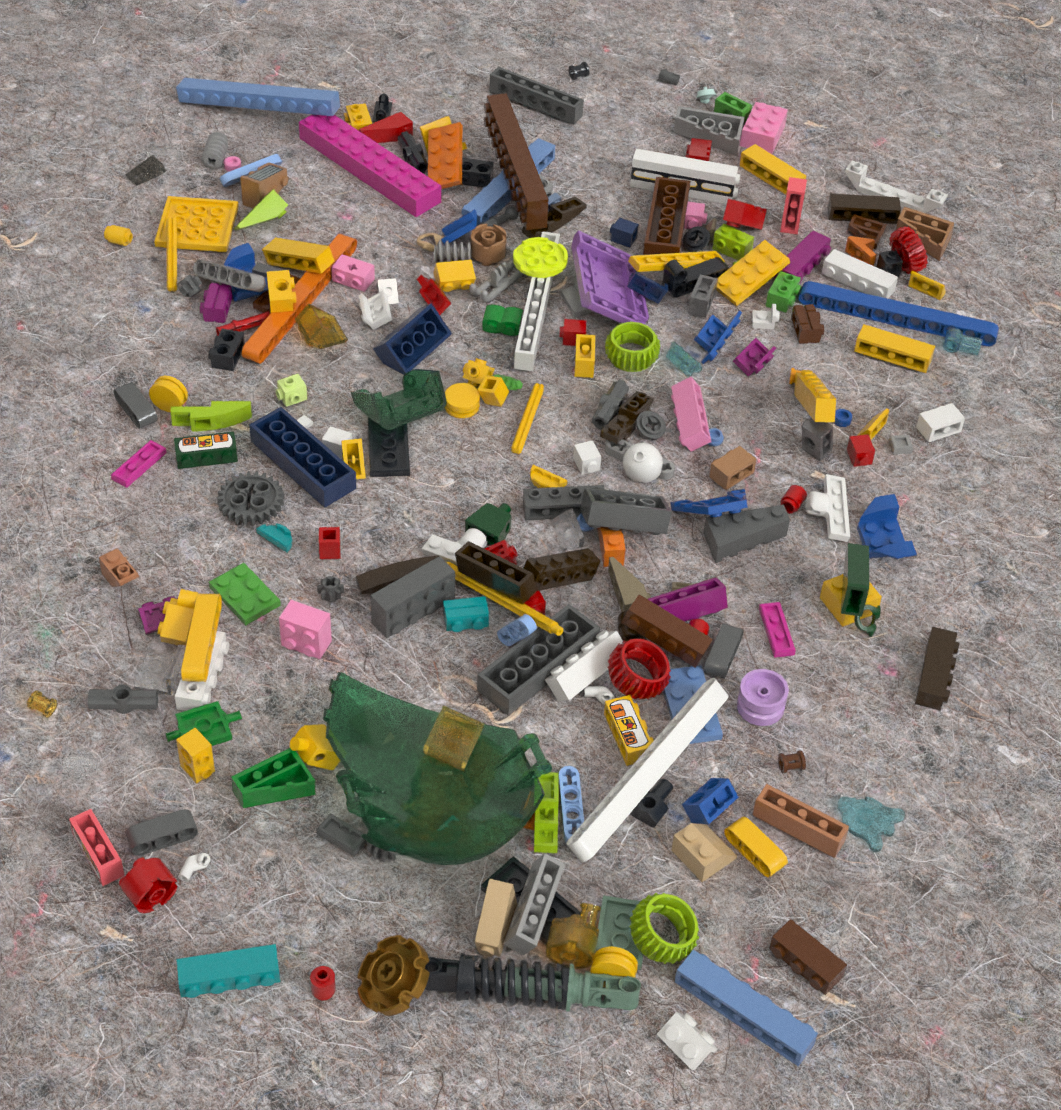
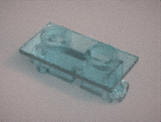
M675 341L672 342L666 358L688 377H692L694 372H701L703 369L702 364L688 354L682 346H679Z

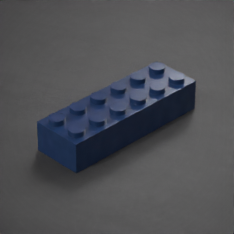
M282 407L249 424L251 442L324 508L356 489V472Z

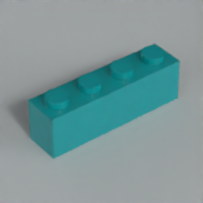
M276 944L176 959L181 998H194L208 993L220 994L234 989L245 990L249 987L260 985L271 986L274 983L280 982Z

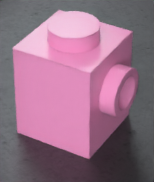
M688 202L684 224L685 229L697 226L702 227V224H706L707 213H704L705 204Z

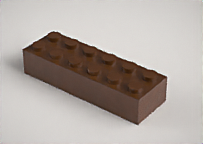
M656 177L643 255L680 253L691 181Z

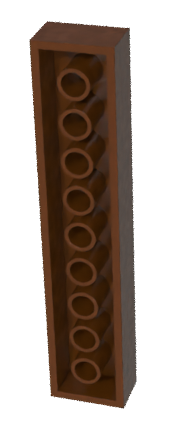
M507 93L487 95L486 103H484V111L486 113L484 126L487 127L488 137L491 138L492 147L495 148L496 158H499L500 169H503L504 179H507L508 190H511L512 201L516 202L515 206L516 211L520 213L521 224L524 223L526 230L547 228L549 199Z

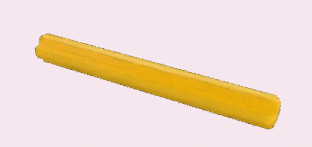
M168 217L166 219L167 290L170 292L177 290V221L175 217Z
M535 383L511 446L512 453L520 454L522 452L544 391L543 384Z

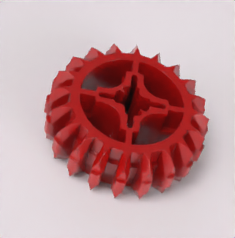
M909 226L900 227L891 233L889 245L891 246V251L896 250L903 260L902 270L906 271L907 274H911L912 271L918 273L926 268L928 256L918 234Z

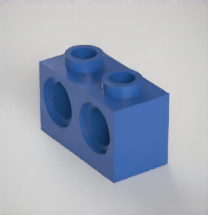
M711 778L682 803V806L692 823L710 824L739 797L729 778Z

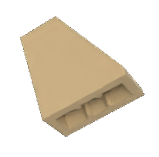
M489 879L475 938L477 951L486 957H493V955L501 957L504 947L503 943L517 907L513 884Z

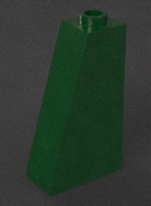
M848 543L844 560L841 614L862 617L869 592V546Z

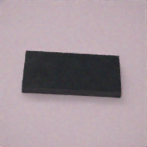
M407 415L368 416L370 477L410 476Z
M513 856L481 884V890L486 893L489 879L513 884L518 904L530 869ZM555 892L539 939L550 948L582 919L583 913L559 893Z

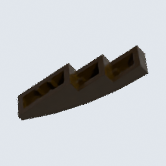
M572 197L550 205L547 228L526 230L525 226H523L522 233L528 238L541 237L542 232L552 233L574 219L587 208V204L577 197Z
M440 555L396 562L357 575L356 582L360 593H375Z

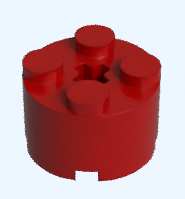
M141 857L133 863V868L118 883L121 890L140 913L154 911L152 907L158 903L161 905L166 904L173 897L178 887L175 884L177 879L159 858L145 859Z

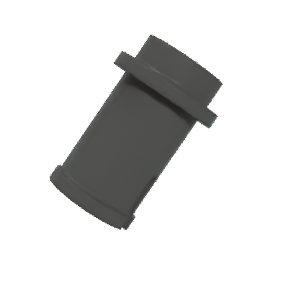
M661 69L658 79H661V82L667 81L677 85L680 75L668 72L667 69Z

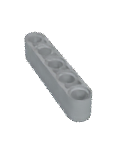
M198 259L193 266L194 274L241 289L261 292L266 285L265 278L262 275L216 262Z

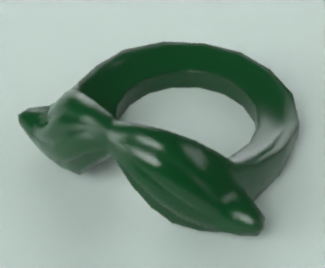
M865 604L864 610L869 609L872 612L870 625L863 626L860 622V616H854V621L859 630L868 632L869 636L872 637L877 629L875 621L880 617L881 608L880 605L874 607Z

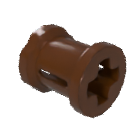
M798 750L794 754H778V765L781 773L784 774L788 770L800 769L801 771L806 769V760L802 750Z

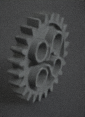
M248 471L246 476L242 473H239L238 478L232 476V481L225 480L226 485H221V491H218L217 501L219 510L223 512V516H228L229 521L235 518V524H238L240 521H243L244 526L248 522H251L252 526H254L255 521L263 524V519L270 521V515L276 517V511L281 512V506H284L282 485H279L278 480L273 481V476L266 478V473L258 476V471L254 475H251Z

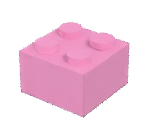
M290 600L279 617L281 645L287 649L304 653L309 657L321 659L332 641L330 613Z

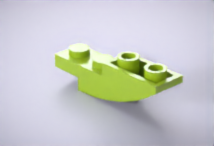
M211 401V407H171L170 411L172 426H191V432L222 429L252 418L251 401Z

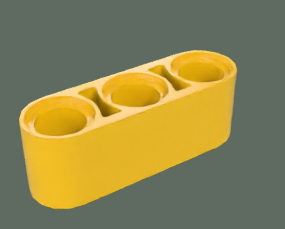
M743 816L725 828L724 834L727 840L765 877H771L788 864L784 852L747 817Z

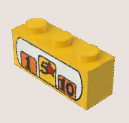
M630 695L605 701L604 716L626 766H629L638 760L654 740L647 733L645 720L640 718L638 704L633 702Z

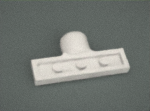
M826 474L823 479L824 493L810 492V496L806 499L805 510L809 515L826 518L829 539L848 542L850 528L845 478Z
M471 528L457 542H452L432 534L421 549L424 555H440L444 561L451 562L457 566L455 553L464 544L470 541L485 548L487 541L486 536L480 530Z

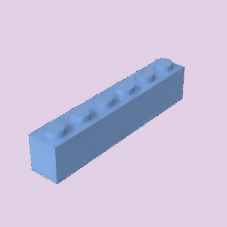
M693 950L677 969L675 976L676 984L795 1065L799 1066L814 1046L818 1033L809 1024L802 1023L793 1017L788 1010L781 1009L772 1003L770 998L757 993L748 983L738 980L727 969L711 962L706 955L699 954Z

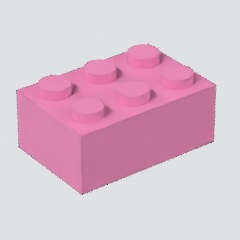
M755 102L742 129L740 146L749 148L756 144L772 154L784 130L788 109Z

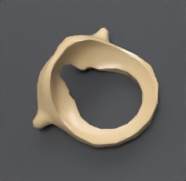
M436 233L420 235L417 238V245L431 252H434L435 246L427 241H421V239L432 236L437 245L439 240L444 237Z

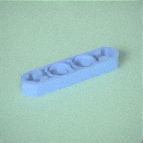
M274 154L227 172L219 179L223 187H227L240 182L241 176H248L249 172L257 171L258 167L268 162L279 166L282 164V160L279 154Z
M565 766L559 771L564 841L566 843L572 836V827H576L577 830L584 822L580 777L578 770L573 766ZM566 775H570L572 778L571 785H567ZM567 793H574L577 796V798L574 800H568L565 798L564 795ZM569 812H576L579 815V817L576 819H570L566 816V814Z

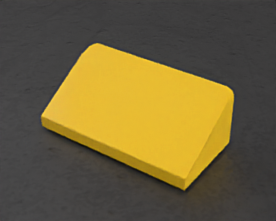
M914 271L911 272L908 283L909 287L938 300H941L945 295V285Z
M886 408L875 415L858 435L868 434L872 440L887 423L889 409Z

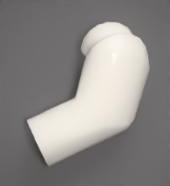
M587 686L584 688V697H596L604 705L605 701L614 699V695L605 686Z
M201 853L188 857L178 878L188 882L193 872L208 866L210 856L207 853Z

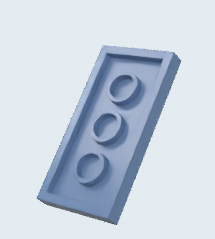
M701 665L696 668L691 666L670 669L671 678L663 693L671 720L706 682ZM716 713L689 744L722 740L723 733Z

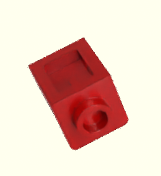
M506 540L485 548L517 565V551Z

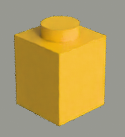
M489 375L484 376L477 390L485 404L502 407L509 393L501 377Z

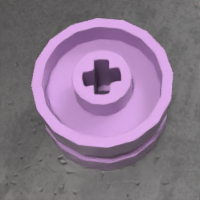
M757 669L747 673L742 678L737 700L739 714L744 720L758 726H768L778 722L785 710L789 691L787 682L778 673L767 669Z

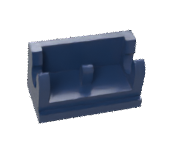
M636 270L629 277L628 288L657 304L660 303L668 291L667 283H664L662 286Z

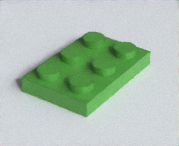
M244 562L209 581L210 589L215 594H221L222 601L245 626L281 606L280 599Z

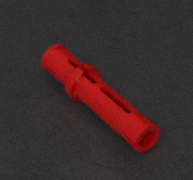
M267 311L239 321L232 320L229 324L216 327L217 336H219L221 329L241 332L261 326L270 315V312Z

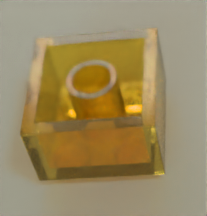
M443 705L424 745L423 753L464 771L485 724Z

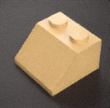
M691 823L673 837L671 851L701 882L737 859V855L706 824Z

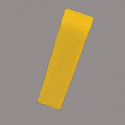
M197 594L181 668L182 681H207L222 608L221 594Z

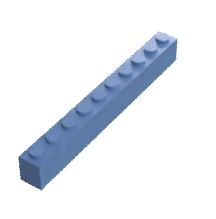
M184 78L176 86L179 102L324 116H333L340 108L338 91Z

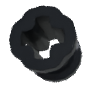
M586 62L576 66L571 65L568 70L572 80H576L580 76H589L590 73Z

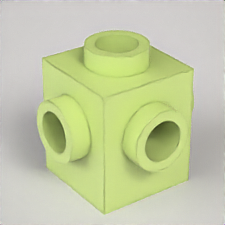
M299 374L277 381L278 389L275 390L276 396L279 401L282 400L286 407L307 400V387Z

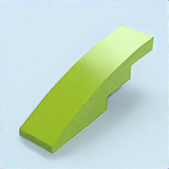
M536 772L534 852L557 853L559 773Z

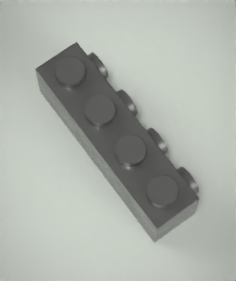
M604 485L523 489L525 521L577 518L581 514L580 507L584 487L604 489Z

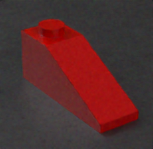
M399 112L359 129V131L376 143L397 142V137L402 132L407 131L413 136V121L402 112Z

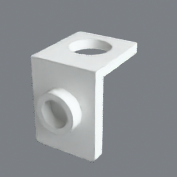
M396 278L377 280L376 287L378 286L379 293L384 291L387 294L389 304H398Z

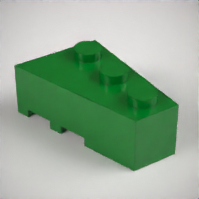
M290 748L231 776L232 791L243 808L316 795L315 779L297 752Z

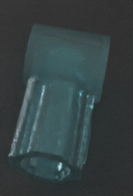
M951 328L946 332L943 348L950 353L960 350L978 355L983 339L963 335L959 329Z

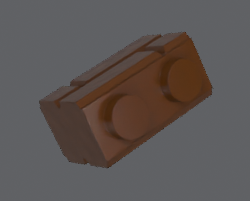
M814 304L805 306L794 305L791 320L798 342L800 344H807L809 342L819 343L825 331L824 324H820V312H816Z

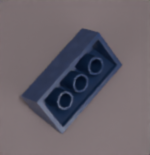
M432 303L416 310L378 343L373 350L384 365L403 375H407L443 343L452 332Z

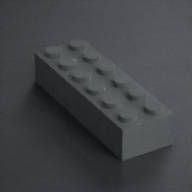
M570 604L550 618L563 627V633L560 636L554 633L550 634L538 627L532 634L521 640L477 675V691L508 716L548 685L545 679L551 675L550 671L560 665L563 666L569 656L578 654L582 651L581 647L597 639L596 635L600 633V627Z

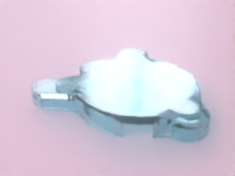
M867 796L865 799L856 800V797H842L837 805L842 815V822L849 826L848 831L854 836L865 840L873 852L882 850L883 841L881 835L893 836L895 831L894 824L902 822L905 818V812L902 809L886 807L879 801Z

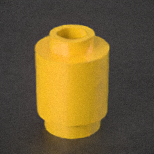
M108 225L104 231V238L110 243L127 246L132 242L133 234L129 228Z

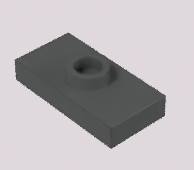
M331 813L316 829V833L352 856H355L366 843V834Z

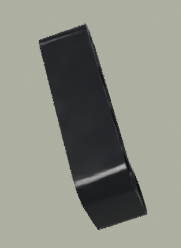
M719 257L685 269L677 260H671L664 268L663 285L667 283L668 291L673 297L677 298L693 292L700 274L718 278L729 267Z

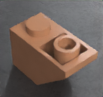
M118 548L99 557L102 575L112 587L122 586L139 577V574Z

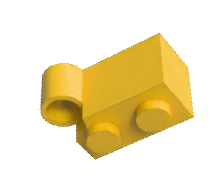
M181 589L178 599L171 598L170 602L165 601L163 614H166L164 622L160 621L157 632L160 635L161 642L186 647L198 592Z

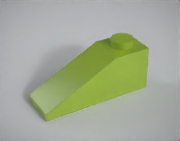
M273 189L233 229L238 231L271 221L276 217L280 219L287 212L285 208L288 204Z

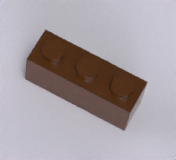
M792 919L772 936L769 949L778 959H782L791 967L793 972L804 977L814 989L820 990L824 995L844 977L847 964Z

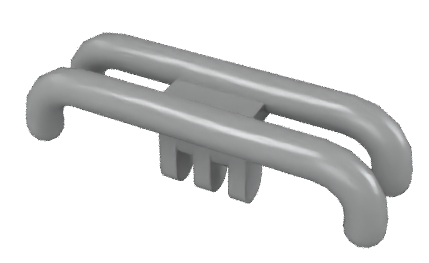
M514 251L511 252L508 263L503 262L496 269L492 270L491 277L480 286L476 287L475 284H470L469 290L473 296L481 294V299L484 302H490L523 276V273L517 270L508 277V272L514 267ZM490 286L495 287V289L488 294L486 289Z

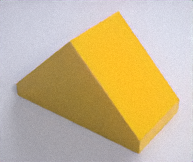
M362 438L341 440L342 460L356 472V479H365Z

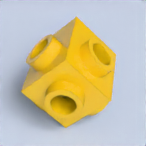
M478 358L475 361L468 360V363L463 367V378L468 380V384L478 387L485 375L493 376L495 368L487 366V361Z

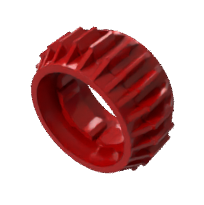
M644 639L624 640L622 644L619 643L607 661L609 663L607 668L609 669V676L613 685L625 696L630 695L632 699L655 698L662 693L671 678L670 665L665 653L657 645ZM625 659L641 663L648 669L653 679H645L634 673Z

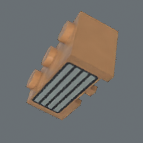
M268 162L258 167L257 171L249 172L248 176H241L243 205L254 208L273 189L278 194L288 184L287 168Z

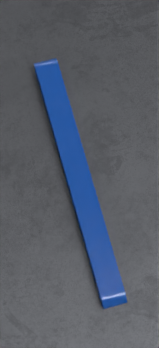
M807 281L803 284L799 295V301L804 305L814 304L816 308L982 346H993L996 343L999 331L998 325L993 322L812 281Z

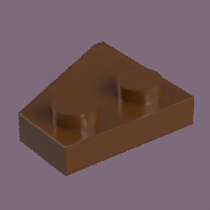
M855 214L848 225V231L855 236L874 239V249H877L887 228L885 223Z

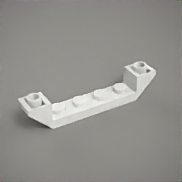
M853 160L845 169L846 175L858 192L869 196L899 197L902 208L907 207L927 213L941 207L948 197V194L931 189L927 197L923 198L922 196L892 187L889 184L867 178L868 166Z

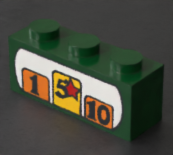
M234 431L174 438L178 469L238 462Z

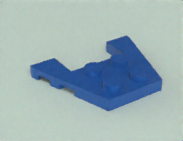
M745 489L728 491L727 496L696 502L688 499L670 502L672 511L710 515V517L721 516L722 512L727 511L729 513H739L741 509L748 508Z

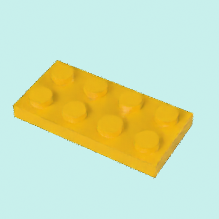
M764 240L717 278L716 290L735 306H738L790 264V259Z

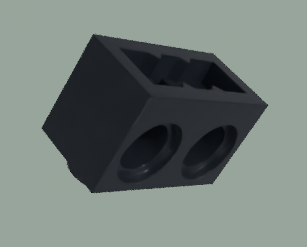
M462 158L461 185L486 187L493 179L494 162Z
M221 329L219 336L215 337L213 348H210L208 353V359L211 360L212 368L234 372L245 345L244 332Z

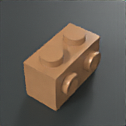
M738 446L711 463L709 477L723 489L728 490L754 473L756 458L744 448Z

